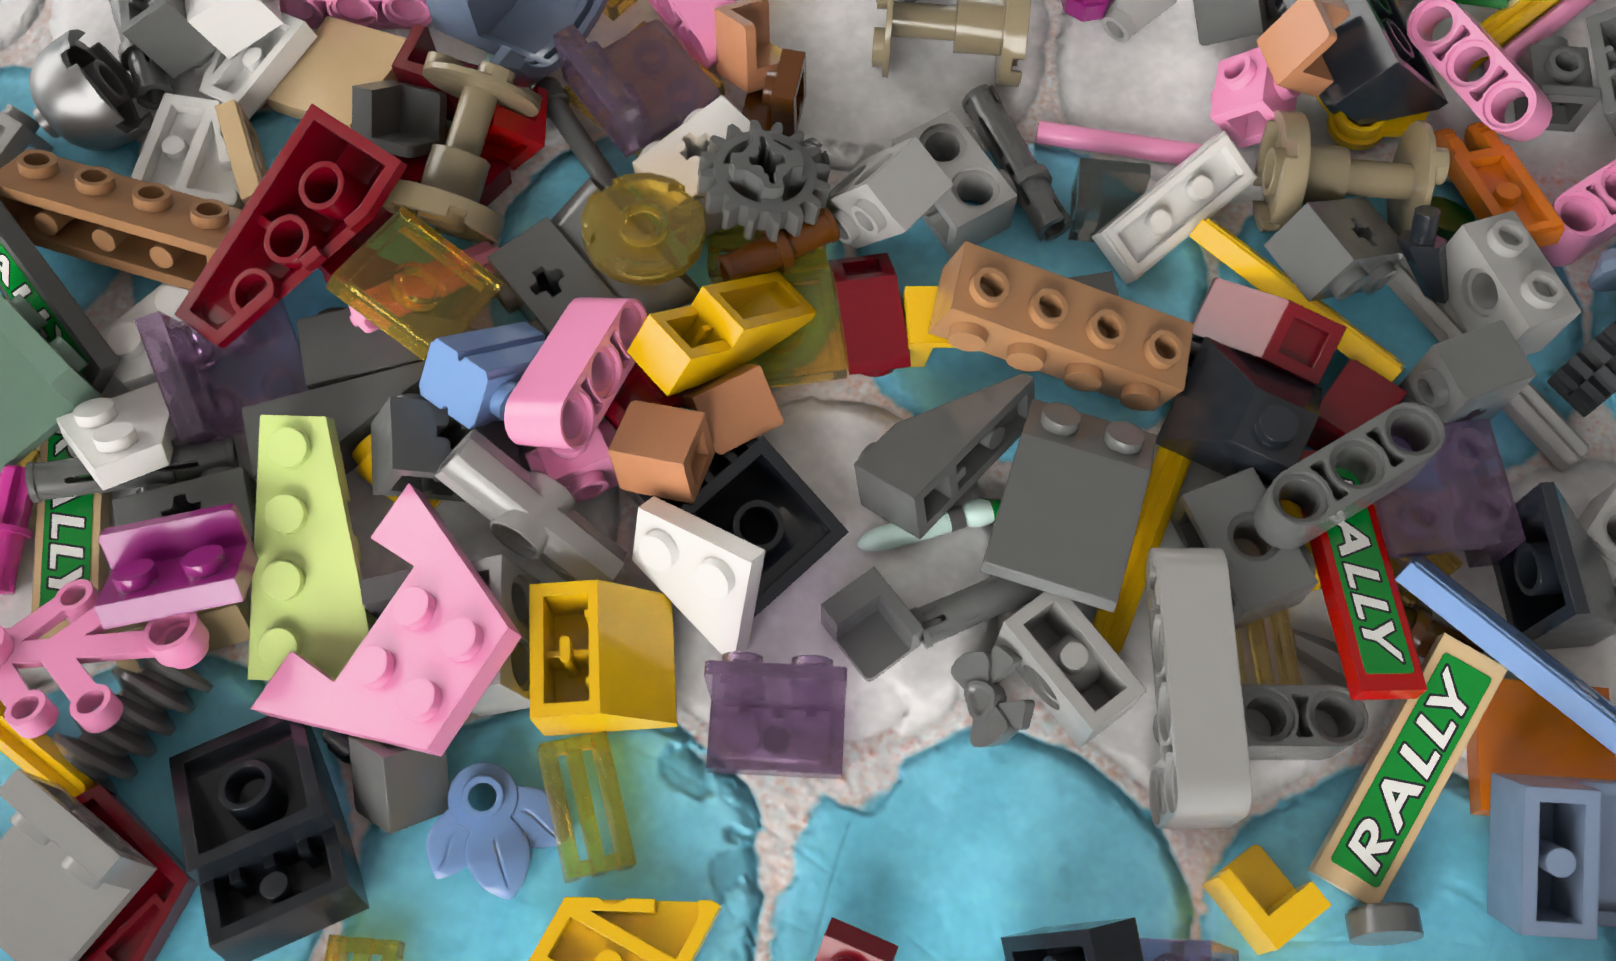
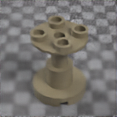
M876 0L877 9H887L886 28L874 27L872 67H883L882 77L888 78L892 37L953 41V53L995 56V85L1019 87L1023 72L1022 70H1012V66H1017L1018 60H1025L1031 0H957V5Z
M429 51L422 75L434 86L459 98L457 109L446 144H432L421 183L399 179L382 207L388 212L417 225L422 220L435 226L434 231L475 243L487 241L491 245H494V242L498 244L506 219L498 212L479 203L491 166L480 156L496 104L524 117L537 116L540 110L542 97L532 90L513 85L515 73L503 66L481 61L478 70L464 67L459 60L449 55Z
M1276 110L1273 113L1275 120H1268L1264 128L1258 149L1254 172L1258 178L1254 181L1253 186L1262 187L1264 201L1253 200L1255 225L1260 232L1277 233L1301 209V206L1308 202L1344 199L1345 196L1387 199L1388 225L1399 237L1404 230H1411L1415 208L1421 205H1430L1434 186L1442 185L1445 182L1450 165L1449 150L1444 147H1436L1433 127L1425 121L1417 120L1408 126L1401 137L1393 162L1351 159L1349 148L1346 146L1311 144L1310 125L1307 115L1303 112Z

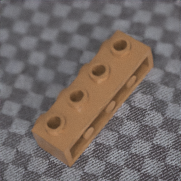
M28 148L0 169V200L35 246L186 290L192 288L242 211L241 209L228 206L219 200L203 199L172 190L164 184L148 183L116 174L105 167L89 166L57 157L52 152Z
M965 241L942 268L928 333L948 340L950 345L959 350L969 352L981 351L1006 360L1009 366L1017 370L1026 372L1038 371L1063 380L1072 389L1096 391L1119 399L1120 403L1129 409L1154 411L1185 388L1194 324Z

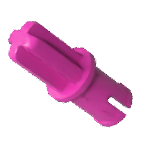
M6 465L2 469V473H0V594L2 595L15 594L18 569L26 540H32L34 531L27 529L33 502L30 499L26 485V467L18 465Z

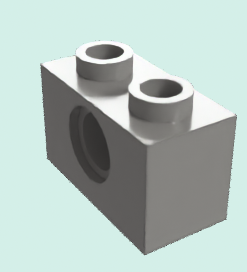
M1514 210L1463 224L1446 244L1448 302L1467 332L1503 319L1521 350L1527 356L1540 352L1582 312Z
M1043 592L1003 622L995 645L1007 646L1022 658V663L1016 668V671L1079 748L1083 747L1131 710L1147 691L1075 603L1068 598Z

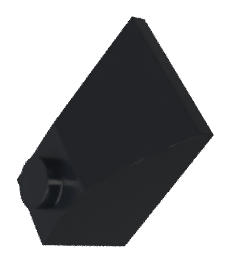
M1205 336L1186 375L1185 388L1176 396L1157 435L1156 444L1226 477L1254 467L1263 485L1267 484L1270 486L1272 481L1281 472L1299 462L1320 414L1323 389Z
M1554 482L1539 483L1484 529L1506 619L1543 650L1593 646L1616 633V587L1612 585L1606 562Z

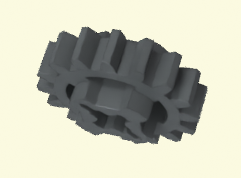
M751 120L750 128L747 132H742L734 124L728 125L726 140L712 135L709 140L708 151H701L697 194L706 197L705 212L708 215L724 213L721 227L725 230L734 227L737 223L745 226V239L751 240L756 230H765L770 242H776L779 229L783 228L794 237L799 236L803 221L815 225L818 221L820 209L825 208L830 189V184L827 182L831 169L830 165L819 163L822 152L821 148L813 146L805 149L802 146L805 134L799 131L791 137H787L782 134L783 126L779 122L772 126L771 131L762 130L757 120Z

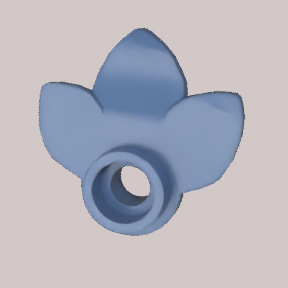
M479 762L465 767L452 780L447 796L449 809L431 826L427 837L426 851L431 870L436 879L454 875L468 866L472 876L483 889L495 896L509 900L516 896L525 880L531 858L530 848L554 847L566 843L568 839L567 825L557 804L544 790L534 787L516 786L512 776L501 766L489 762ZM481 783L491 785L496 791V801L486 811L474 809L469 802L471 790Z

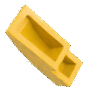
M778 271L702 286L691 305L649 314L628 348L627 353L668 397L697 387L754 359L812 321L817 311Z

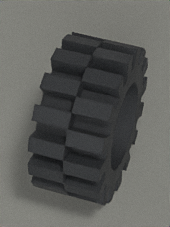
M1616 321L1604 329L1595 339H1592L1547 380V383L1583 418L1616 392Z

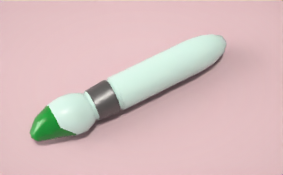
M974 498L969 499L963 506L951 507L921 539L893 523H888L873 528L861 535L857 546L861 550L868 552L885 551L945 535L949 532H955L967 526L983 527L995 522L1001 499Z

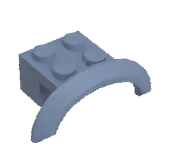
M426 0L436 30L493 54L494 56L489 62L514 72L516 76L513 85L524 88L535 85L570 59L584 43L608 0Z
M1491 773L1487 914L1518 934L1528 936L1597 940L1598 926L1616 927V780Z

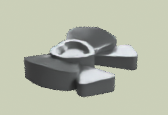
M995 645L992 652H968L962 654L951 667L953 678L964 689L969 715L973 718L970 733V743L973 747L1003 745L1017 733V730H1027L1030 727L1035 707L1034 700L1006 702L1005 690L999 684L1022 663V658L1005 645Z

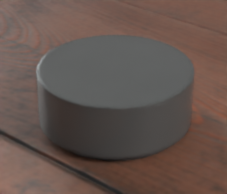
M1384 902L1354 907L1345 914L1349 942L1355 945H1394L1416 941L1424 937L1419 908L1410 903Z

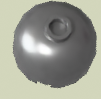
M79 29L69 30L52 41L38 54L30 72V92L36 105L33 109V114L39 125L50 136L54 138L61 136L69 143L91 151L112 150L132 142L148 132L153 123V117L151 112H148L141 118L139 117L132 100L136 98L134 84L127 70L100 42L89 48L79 41L85 32Z

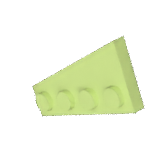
M260 415L254 549L258 556V562L252 576L247 680H271L290 651L305 657L336 680L376 623L375 617L362 604L359 580L363 578L359 562H363L359 538L353 534L347 504L351 499L335 420L326 416Z

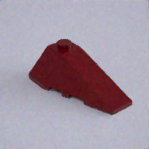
M311 104L174 315L213 344L225 349L374 219L408 165L319 107Z

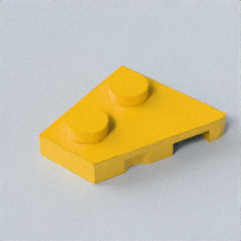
M565 897L529 961H695L722 910V906L712 900L689 902L656 901L655 899L642 898L601 900L598 897Z

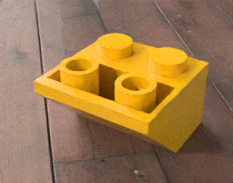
M598 579L529 584L530 719L543 736L678 727L673 603L664 593Z

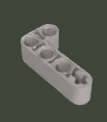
M1151 548L1146 562V593L1161 759L1152 767L1149 779V803L1153 824L1158 829H1228L1247 817L1250 812L1252 779L1227 558L1224 550L1221 548Z

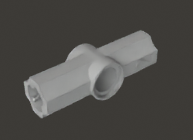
M476 429L470 431L449 453L434 475L491 521L489 524L490 531L504 546L522 557L539 559L567 582L597 579L612 582L625 564L624 558L627 552L574 510L576 506L575 499L563 485L543 473L536 471L527 472Z

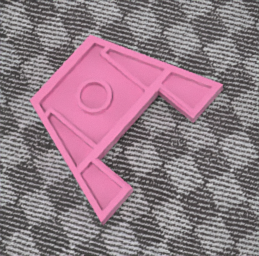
M408 483L370 538L413 565L414 568L342 672L335 680L305 657L290 651L250 709L267 716L442 757L522 635L424 493Z

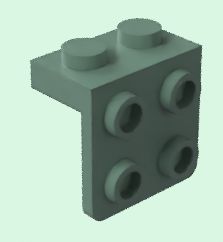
M0 293V473H2V469L6 465L18 464L60 429L56 418L72 413L76 406L87 400L101 396L79 372L88 363L60 335L50 342L39 331L48 322L20 294L9 301Z

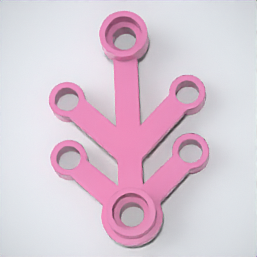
M78 579L64 585L52 600L11 628L0 626V700L6 707L4 719L23 738L41 736L52 728L59 715L57 706L42 691L37 689L30 690L18 669L45 667L71 701L69 712L79 725L89 733L106 731L120 719L123 713V704L108 686L96 684L81 664L155 657L160 664L167 667H174L176 669L190 668L199 663L208 652L209 631L194 611L150 620L144 630L101 634L105 630L94 609V605L100 595L99 591L89 580ZM64 619L71 623L50 639H39Z

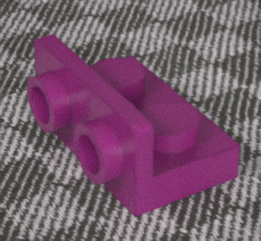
M229 503L105 528L99 537V543L112 571L94 605V609L103 629L106 630L243 602L258 562V556L239 507L236 504Z

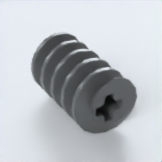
M155 657L136 659L141 667L137 673L116 666L111 673L122 690L115 695L123 704V713L117 723L106 731L89 733L74 719L82 732L78 738L56 732L51 739L64 758L75 768L105 789L119 794L109 776L132 780L139 773L129 753L151 758L158 750L148 732L152 731L171 736L177 728L167 712L168 709L190 714L196 707L186 689L189 687L206 693L213 689L214 685L192 667L186 669L167 667L160 664Z

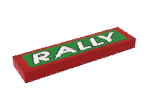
M1303 451L1299 462L1317 451ZM1335 468L1338 475L1344 481L1353 485H1360L1357 477L1352 472L1343 468ZM1371 504L1309 542L1351 700L1417 699L1428 689L1374 505ZM1301 508L1302 516L1305 519L1306 516Z

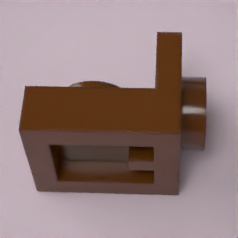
M783 48L777 72L768 70L763 89L747 93L742 114L749 121L757 120L762 130L771 131L772 126L779 122L783 126V135L791 137L797 133L806 98V52Z

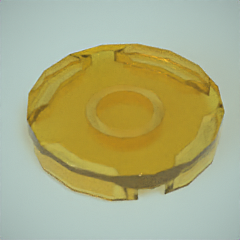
M651 172L625 174L613 179L612 186L605 188L601 193L597 189L588 198L581 215L584 250L595 268L615 281L635 286L663 284L684 275L699 259L706 240L703 207L696 196L694 201L692 196L685 192V186L674 178Z

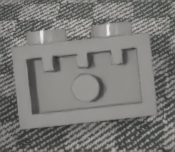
M17 769L0 787V796L17 810L10 818L13 826L0 839V948L15 961H78L158 868L59 784Z

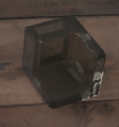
M1080 157L1071 188L1069 216L1072 219V225L1068 230V240L1095 242L1092 239L1095 233L1145 193L1151 177V165L1147 163Z

